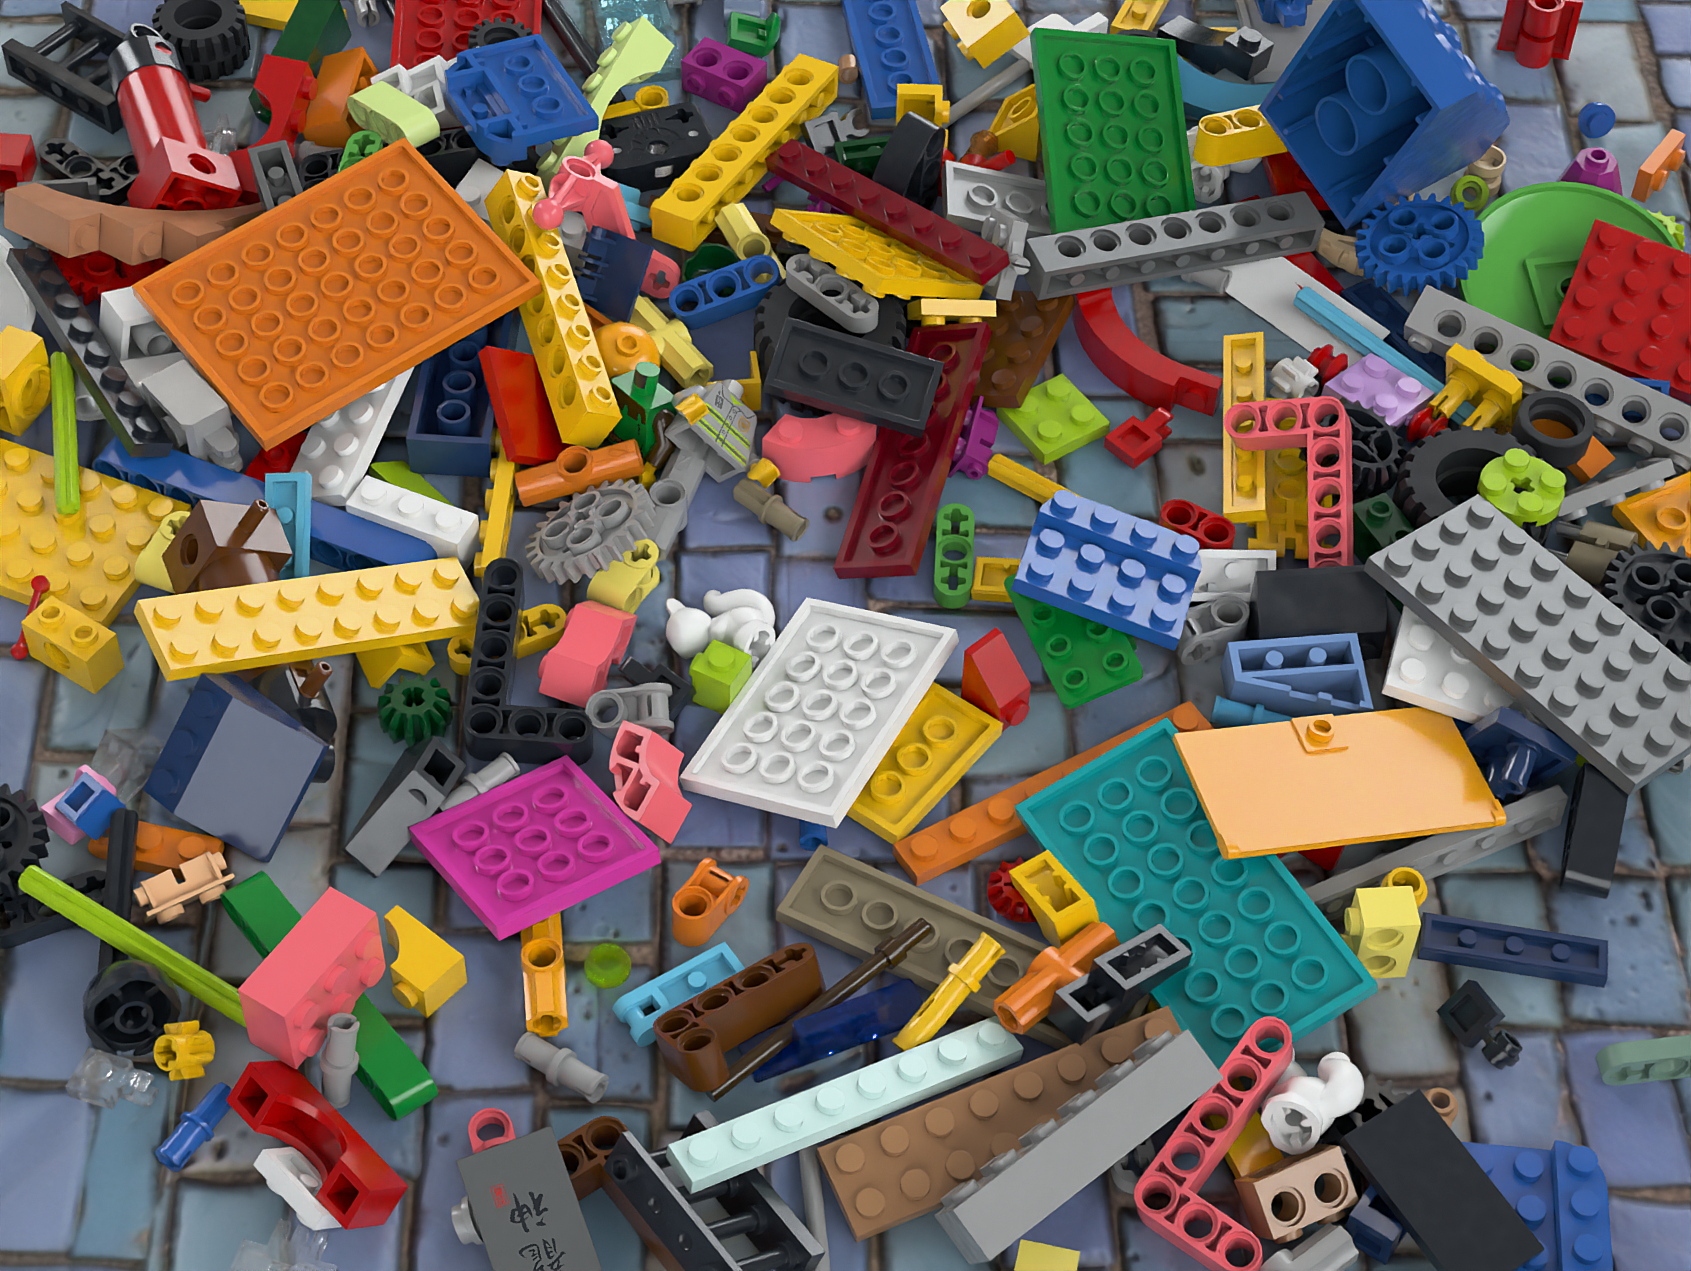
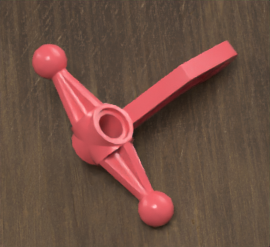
M598 139L588 143L582 158L567 156L563 159L558 173L550 182L548 198L537 202L533 208L532 217L537 226L544 230L555 229L563 222L565 211H581L588 232L591 231L592 225L636 240L619 184L600 174V170L609 167L614 158L613 148L607 141ZM653 249L640 290L656 298L669 297L674 287L681 284V269L672 259ZM660 270L666 273L665 279L667 281L663 285L656 281L658 277L656 274Z

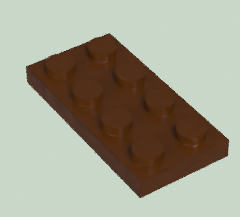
M1013 290L1011 301L996 299V317L984 321L988 323L992 334L971 398L970 407L982 396L984 397L982 407L1021 408L1076 305L1073 294L1037 300L1033 291Z

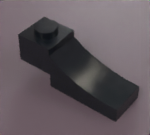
M1181 15L1160 27L1156 37L1175 40L1177 54L1212 75L1226 68L1245 81H1248L1267 68L1275 44L1263 37L1258 31L1246 26L1236 32L1220 31L1199 25Z
M1158 924L1093 959L1088 974L1055 991L1047 1018L1072 1042L1078 1043L1081 1046L1092 1036L1114 1028L1115 1023L1140 999L1162 982L1189 966L1193 953L1164 926Z

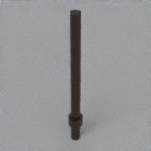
M919 918L895 938L889 936L874 948L875 953L728 1067L730 1073L727 1081L716 1089L706 1091V1095L713 1102L718 1101L886 968L892 970L907 958L906 952L932 933V929L927 921Z

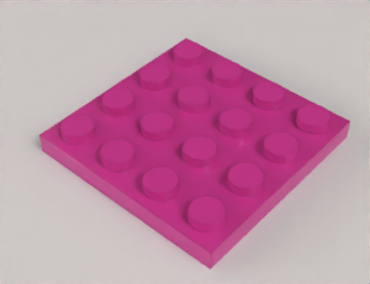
M567 755L409 827L411 842L499 941L661 863L659 848Z

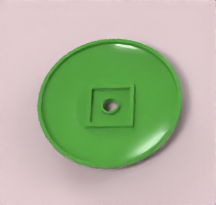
M1561 181L1532 184L1503 195L1485 208L1475 219L1481 220L1482 231H1484L1485 247H1483V259H1477V270L1468 269L1469 279L1463 280L1458 278V287L1462 301L1548 340L1565 296L1561 288L1569 286L1595 219L1681 251L1668 230L1654 216L1635 202L1617 193L1577 182ZM1526 360L1513 362V364L1526 371L1533 367ZM1553 377L1550 379L1552 381L1569 384V382L1563 377Z

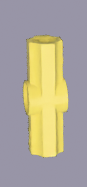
M732 202L723 207L714 220L740 261L757 254L768 255L776 261L782 279H785L786 271L772 250L769 239L762 234L744 203L735 204ZM768 273L761 274L755 279V282L759 284L770 281L773 275Z
M638 294L629 323L644 329L653 338L660 353V365L684 389L695 385L706 387L709 379L714 376L713 365L692 344V339L686 326L679 319L670 321L647 297H641Z

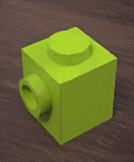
M713 639L704 653H697L691 662L689 676L692 677V686L696 691L692 702L724 715L752 675V655Z

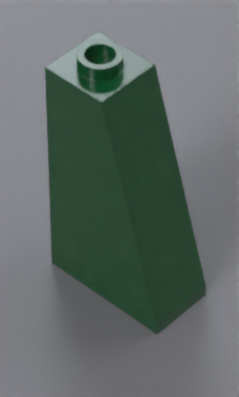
M299 0L271 55L308 62L314 77L317 79L323 57L342 52L352 36L340 0ZM253 88L248 99L255 116L261 122L270 125L272 112L262 105L255 88Z

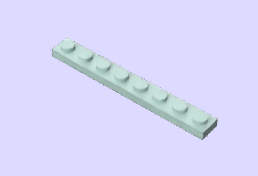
M993 1016L669 1144L666 1158L689 1193L692 1194L1021 1060L1024 1048L1015 1036L1000 1024L999 1018Z

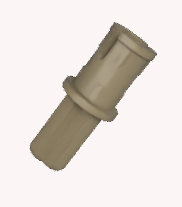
M747 478L741 479L733 489L734 499L758 515L760 523H769L789 537L792 542L798 541L805 534L810 521L785 505L780 495L772 496Z

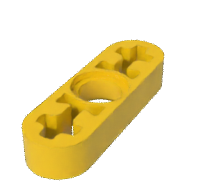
M542 604L523 611L517 659L557 645L564 635V625L567 618L565 611L555 604ZM545 622H548L550 626H555V627H554V628H551V629H548L546 625H541V624H542V623H545ZM476 628L453 637L448 644L449 665L454 672L460 675L469 676L472 657L467 658L465 654L461 653L469 651L472 655ZM526 628H529V634L533 636L527 637ZM498 656L490 657V659L500 658Z

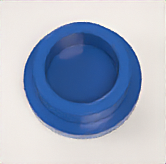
M1601 102L1588 103L1581 109L1578 116V127L1582 134L1588 138H1600L1606 135L1615 123L1613 109Z

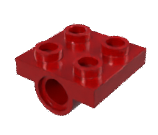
M1507 0L1496 50L1514 52L1515 60L1520 65L1531 69L1547 66L1551 58L1569 60L1583 0Z

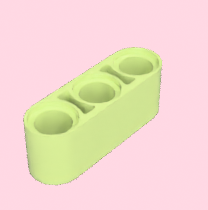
M379 81L347 98V107L354 121L365 130L377 132L381 140L389 145L405 137L416 149L440 136L438 121L428 107L384 81Z

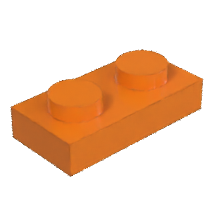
M1672 128L1639 168L1631 197L1645 203L1654 191L1660 192L1668 179L1669 172L1671 170L1676 172L1685 158L1686 151L1681 149L1686 134Z

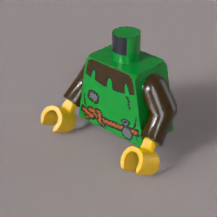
M640 362L636 365L635 370L625 374H615L609 378L622 418L606 438L613 444L636 439L645 472L638 476L623 479V482L625 484L632 479L636 485L641 483L644 489L650 493L651 486L656 482L654 472L656 469L661 471L677 447L664 435L668 426L675 419L677 410L672 405L674 395L658 383L660 368L651 362Z

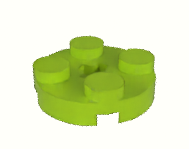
M1514 448L1506 451L1504 456L1493 459L1483 468L1477 490L1481 497L1491 503L1518 527H1522L1523 522L1531 523L1537 521L1535 526L1537 527L1549 523L1558 515L1565 496L1564 486L1566 477L1561 471L1554 469L1548 463L1529 456L1524 450ZM1520 487L1526 489L1527 491H1523L1519 494L1514 491V488Z

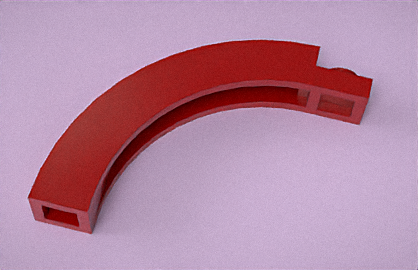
M1113 287L1073 294L1076 305L1072 310V320L1077 337L1094 365L1111 382L1130 396L1155 409L1163 407L1171 413L1175 404L1193 411L1214 416L1219 407L1223 378L1175 362L1144 344L1121 319L1112 298L1111 290Z

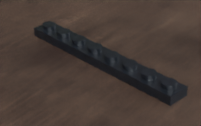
M29 247L27 249L10 248L6 263L129 456L168 457L173 442L47 249Z

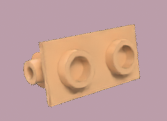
M208 851L179 865L185 882L181 884L177 883L171 869L139 882L140 887L133 890L136 901L140 907L148 904L151 909L146 912L143 918L145 923L157 918L159 924L171 921L185 913L183 905L200 899L202 905L219 899L220 894L227 891L225 886L230 885L235 878L233 873L225 877L222 876L220 871L227 868L220 852L211 854Z

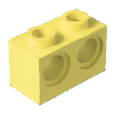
M1412 886L1357 888L1351 908L1345 909V933L1339 935L1374 979L1406 977L1421 927Z

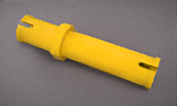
M982 932L979 939L958 964L954 962L950 964L946 969L949 973L891 1042L901 1052L930 1042L971 992L976 994L979 991L981 979L997 960L1006 953L1001 945L988 934Z

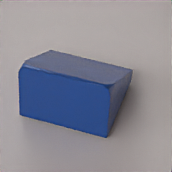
M86 771L55 805L59 811L94 840L99 839L110 827L111 814L119 808H126L124 803Z

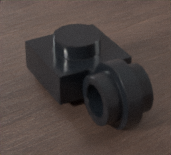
M1468 979L1436 1011L1465 1047L1474 1048L1483 1039L1486 1045L1481 1051L1486 1059L1496 1068L1502 1070L1505 1066L1513 1067L1519 1061L1518 1054L1523 1050L1521 1044L1508 1031L1501 1029L1496 1033L1493 1030L1505 1015L1477 981Z

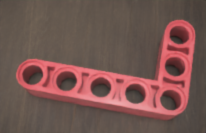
M1320 396L1243 402L1229 408L1224 417V426L1238 448L1246 451L1307 447L1309 568L1353 566L1352 431L1350 418L1341 402L1334 397ZM1330 414L1339 416L1334 425L1330 427L1320 426V422L1325 416ZM1285 418H1297L1295 425L1291 429L1285 431L1278 429L1279 424ZM1244 421H1255L1252 430L1244 434L1237 433L1238 427ZM1329 454L1339 455V460L1332 467L1320 466L1325 456ZM1327 495H1340V500L1335 506L1331 508L1321 507V502ZM1338 534L1341 536L1340 542L1334 548L1325 549L1321 547L1322 541L1328 535Z
M1263 1017L1250 1026L1218 1070L1224 1079L1197 1099L1138 1180L1134 1189V1200L1140 1220L1147 1227L1211 1271H1258L1264 1262L1259 1239L1248 1229L1196 1194L1292 1061V1033L1289 1026L1283 1020L1276 1017ZM1267 1038H1275L1283 1043L1282 1048L1273 1053L1262 1051L1258 1048V1045ZM1240 1076H1247L1256 1082L1250 1090L1245 1092L1234 1090L1230 1086L1231 1082ZM1210 1115H1220L1227 1120V1124L1217 1131L1208 1130L1201 1125L1203 1120ZM1184 1153H1191L1200 1159L1198 1164L1190 1170L1176 1168L1173 1163L1179 1155ZM1156 1192L1167 1194L1171 1198L1170 1203L1160 1210L1150 1209L1144 1204L1146 1199ZM1203 1220L1212 1226V1230L1203 1238H1193L1185 1232L1187 1226L1194 1221ZM1236 1249H1246L1254 1255L1252 1262L1244 1267H1235L1226 1259Z

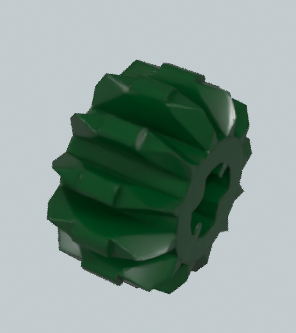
M419 672L414 680H407L401 674L399 685L386 683L385 695L378 697V719L380 728L383 730V733H389L393 744L405 740L406 744L410 747L415 742L424 741L431 736L444 738L446 726L451 725L453 711L450 693H448L447 688H441L437 677L425 681Z

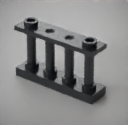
M65 1L61 4L65 25L34 47H30L11 38L1 45L7 72L10 76L112 135L123 128L120 109L116 105L113 92L104 91L98 87L109 79L107 73L108 61L86 77L78 76L72 71L99 52L110 57L126 34L90 15L86 10ZM74 37L85 43L60 62L46 58V56Z
M709 1110L694 1113L679 1140L720 1124ZM630 1131L622 1132L603 1169L685 1271H815L826 1251L757 1168L690 1194L685 1185L676 1188L661 1170L671 1166L666 1158L668 1146L646 1152ZM716 1198L730 1217L705 1224L690 1205ZM745 1234L760 1253L735 1261L719 1241Z

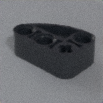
M907 112L900 119L879 159L872 181L932 211L938 197L946 137L945 129L914 112Z
M1585 762L1579 770L1573 788L1562 854L1560 889L1607 899L1612 885L1629 795L1588 762Z

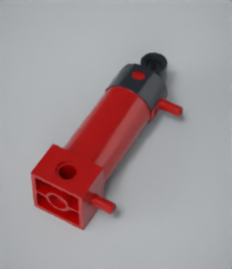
M132 24L120 45L111 53L107 63L109 82L116 105L121 111L139 170L137 178L127 193L130 207L152 210L195 211L235 208L248 205L245 202L238 201L243 191L232 158L210 151L193 101L194 99L203 103L208 102L211 97L210 90L189 83L181 55L171 42L163 39L157 31L145 24Z

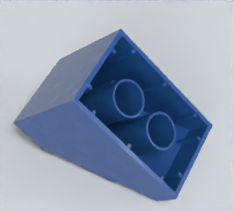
M1333 0L1258 108L1345 230L1362 222L1363 219L1371 217L1373 209L1384 210V202L1388 201L1394 205L1399 202V196L1407 198L1481 159L1510 124L1505 100L1500 90L1493 83L1487 81L1471 59L1463 54L1457 32L1450 24L1441 20L1427 0Z

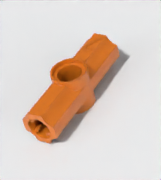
M631 439L592 451L584 446H571L564 449L556 461L517 471L514 473L520 500L523 506L527 507L566 495L573 497L575 492L582 495L586 493L590 485H593L596 490L606 480L609 483H613L618 479L623 480L644 474L645 469L636 439Z
M1093 921L1059 949L1050 946L1043 950L1033 960L1026 975L994 1000L993 1011L997 1014L1000 1024L1011 1034L1018 1033L1023 1035L1049 1013L1055 991L1088 974L1093 959L1121 945L1115 931L1105 922L1097 923Z

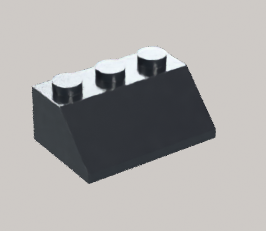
M1365 565L1255 571L1248 607V641L1357 633L1363 661L1380 659L1387 634L1386 589L1363 570Z

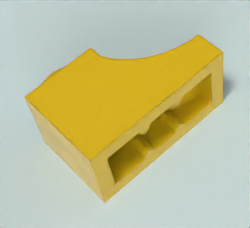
M1049 850L1009 871L1012 884L1022 895L1034 914L1043 936L1057 949L1093 921L1101 923L1094 899Z
M396 905L384 915L388 943L398 953L397 960L390 965L393 983L392 993L402 1006L407 1009L414 1007L428 1018L467 983L465 959L461 953L399 905Z

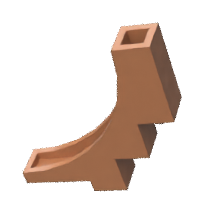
M32 183L5 190L4 227L67 258L100 250L133 266L161 257L173 263L262 215L264 211L261 202L216 210L172 211L141 209L86 200L53 190L38 183Z

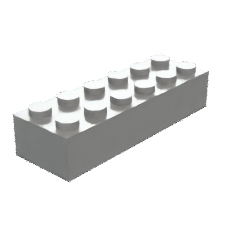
M1188 1029L1175 1035L1166 1030L1160 1035H1154L1132 1051L1136 1057L1134 1062L1128 1059L1121 1065L1116 1064L1094 1081L1099 1089L1094 1092L1091 1088L1082 1095L1079 1093L1056 1110L1061 1117L1055 1122L1052 1118L1044 1124L1042 1122L1018 1139L1022 1145L1020 1150L1016 1152L1013 1148L1005 1154L1002 1152L981 1167L979 1171L984 1176L981 1180L976 1182L975 1179H972L966 1184L963 1182L940 1199L945 1207L935 1214L934 1217L969 1265L992 1260L1224 1079Z

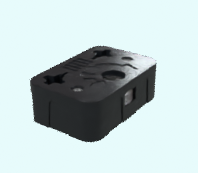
M689 102L605 119L601 123L599 139L607 141L612 146L614 158L609 167L601 170V174L620 184L638 189L640 193L667 188L671 186L676 178L679 179L694 159H698L708 149L714 138L698 106Z

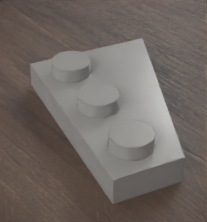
M1645 458L1636 462L1637 468L1635 466L1606 474V477H1604L1605 482L1598 484V481H1593L1565 491L1561 509L1556 517L1562 516L1564 522L1588 514L1586 507L1601 502L1602 507L1611 506L1626 500L1625 492L1640 488L1641 493L1666 485L1664 478L1676 474L1671 458Z

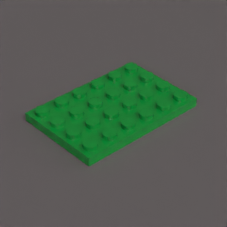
M1035 27L1030 34L1051 235L1196 210L1175 40Z

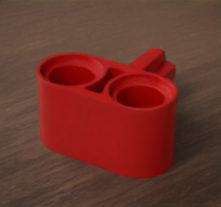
M1173 499L1167 501L1162 506L1159 526L1170 529L1180 535H1189L1195 538L1200 545L1199 549L1233 550L1236 531L1235 526L1230 520L1183 499Z

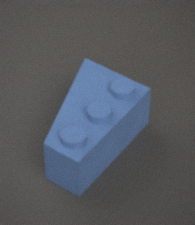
M1357 633L1227 643L1220 667L1226 699L1254 707L1256 703L1265 705V710L1294 718L1325 714L1340 716L1373 711Z

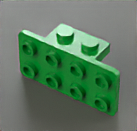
M1016 573L1005 579L1004 586L1064 708H1076L1137 682L1143 677L1142 666L1134 652L1138 648L1133 635L1011 591Z

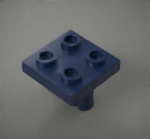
M1503 706L1460 733L1473 758L1487 765L1484 779L1495 799H1498L1502 805L1504 804L1507 792L1515 795L1522 794V792H1525L1526 787L1533 788L1574 764L1578 754L1574 748L1554 731L1544 729L1527 720L1526 716L1518 710Z

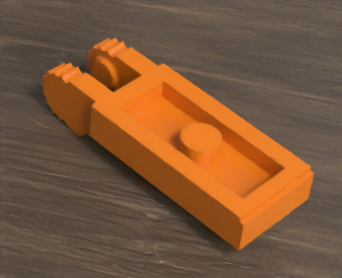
M138 821L135 870L160 874L171 869L176 879L185 880L179 865L208 851L211 854L217 852L222 854L225 849L224 841L209 835ZM109 827V828L106 830V832H105L106 834H108V836H109L110 827ZM101 836L97 840L91 838L87 846L89 853L102 860H107L109 837Z

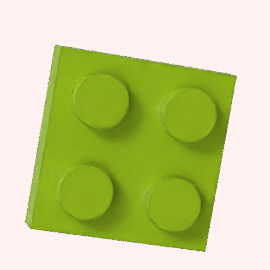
M1063 373L1031 388L1021 408H997V417L1043 465L1109 434L1110 422Z

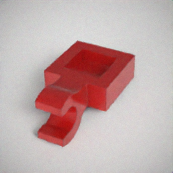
M1159 407L1143 422L1132 416L1105 436L1104 448L1134 470L1162 448V441L1172 433V429L1166 424L1173 419L1174 415L1163 407Z

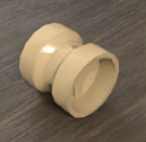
M1492 145L1481 159L1467 166L1468 168L1464 172V176L1474 175L1481 178L1488 186L1489 197L1497 194L1500 188L1501 174L1506 164L1505 153ZM1465 189L1470 195L1476 196L1473 189Z

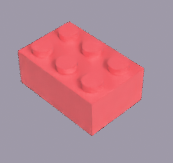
M329 887L238 988L250 1043L294 1069H297L307 1057L314 1056L320 1050L328 1033V1019L336 1013L351 1014L356 1000L367 987L375 986L385 971L386 965L376 912L336 889Z

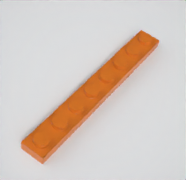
M1191 701L1185 702L894 843L892 855L917 887L1027 833L1028 830L1017 817L1014 806L1167 717L1179 733L1212 730L1214 728Z

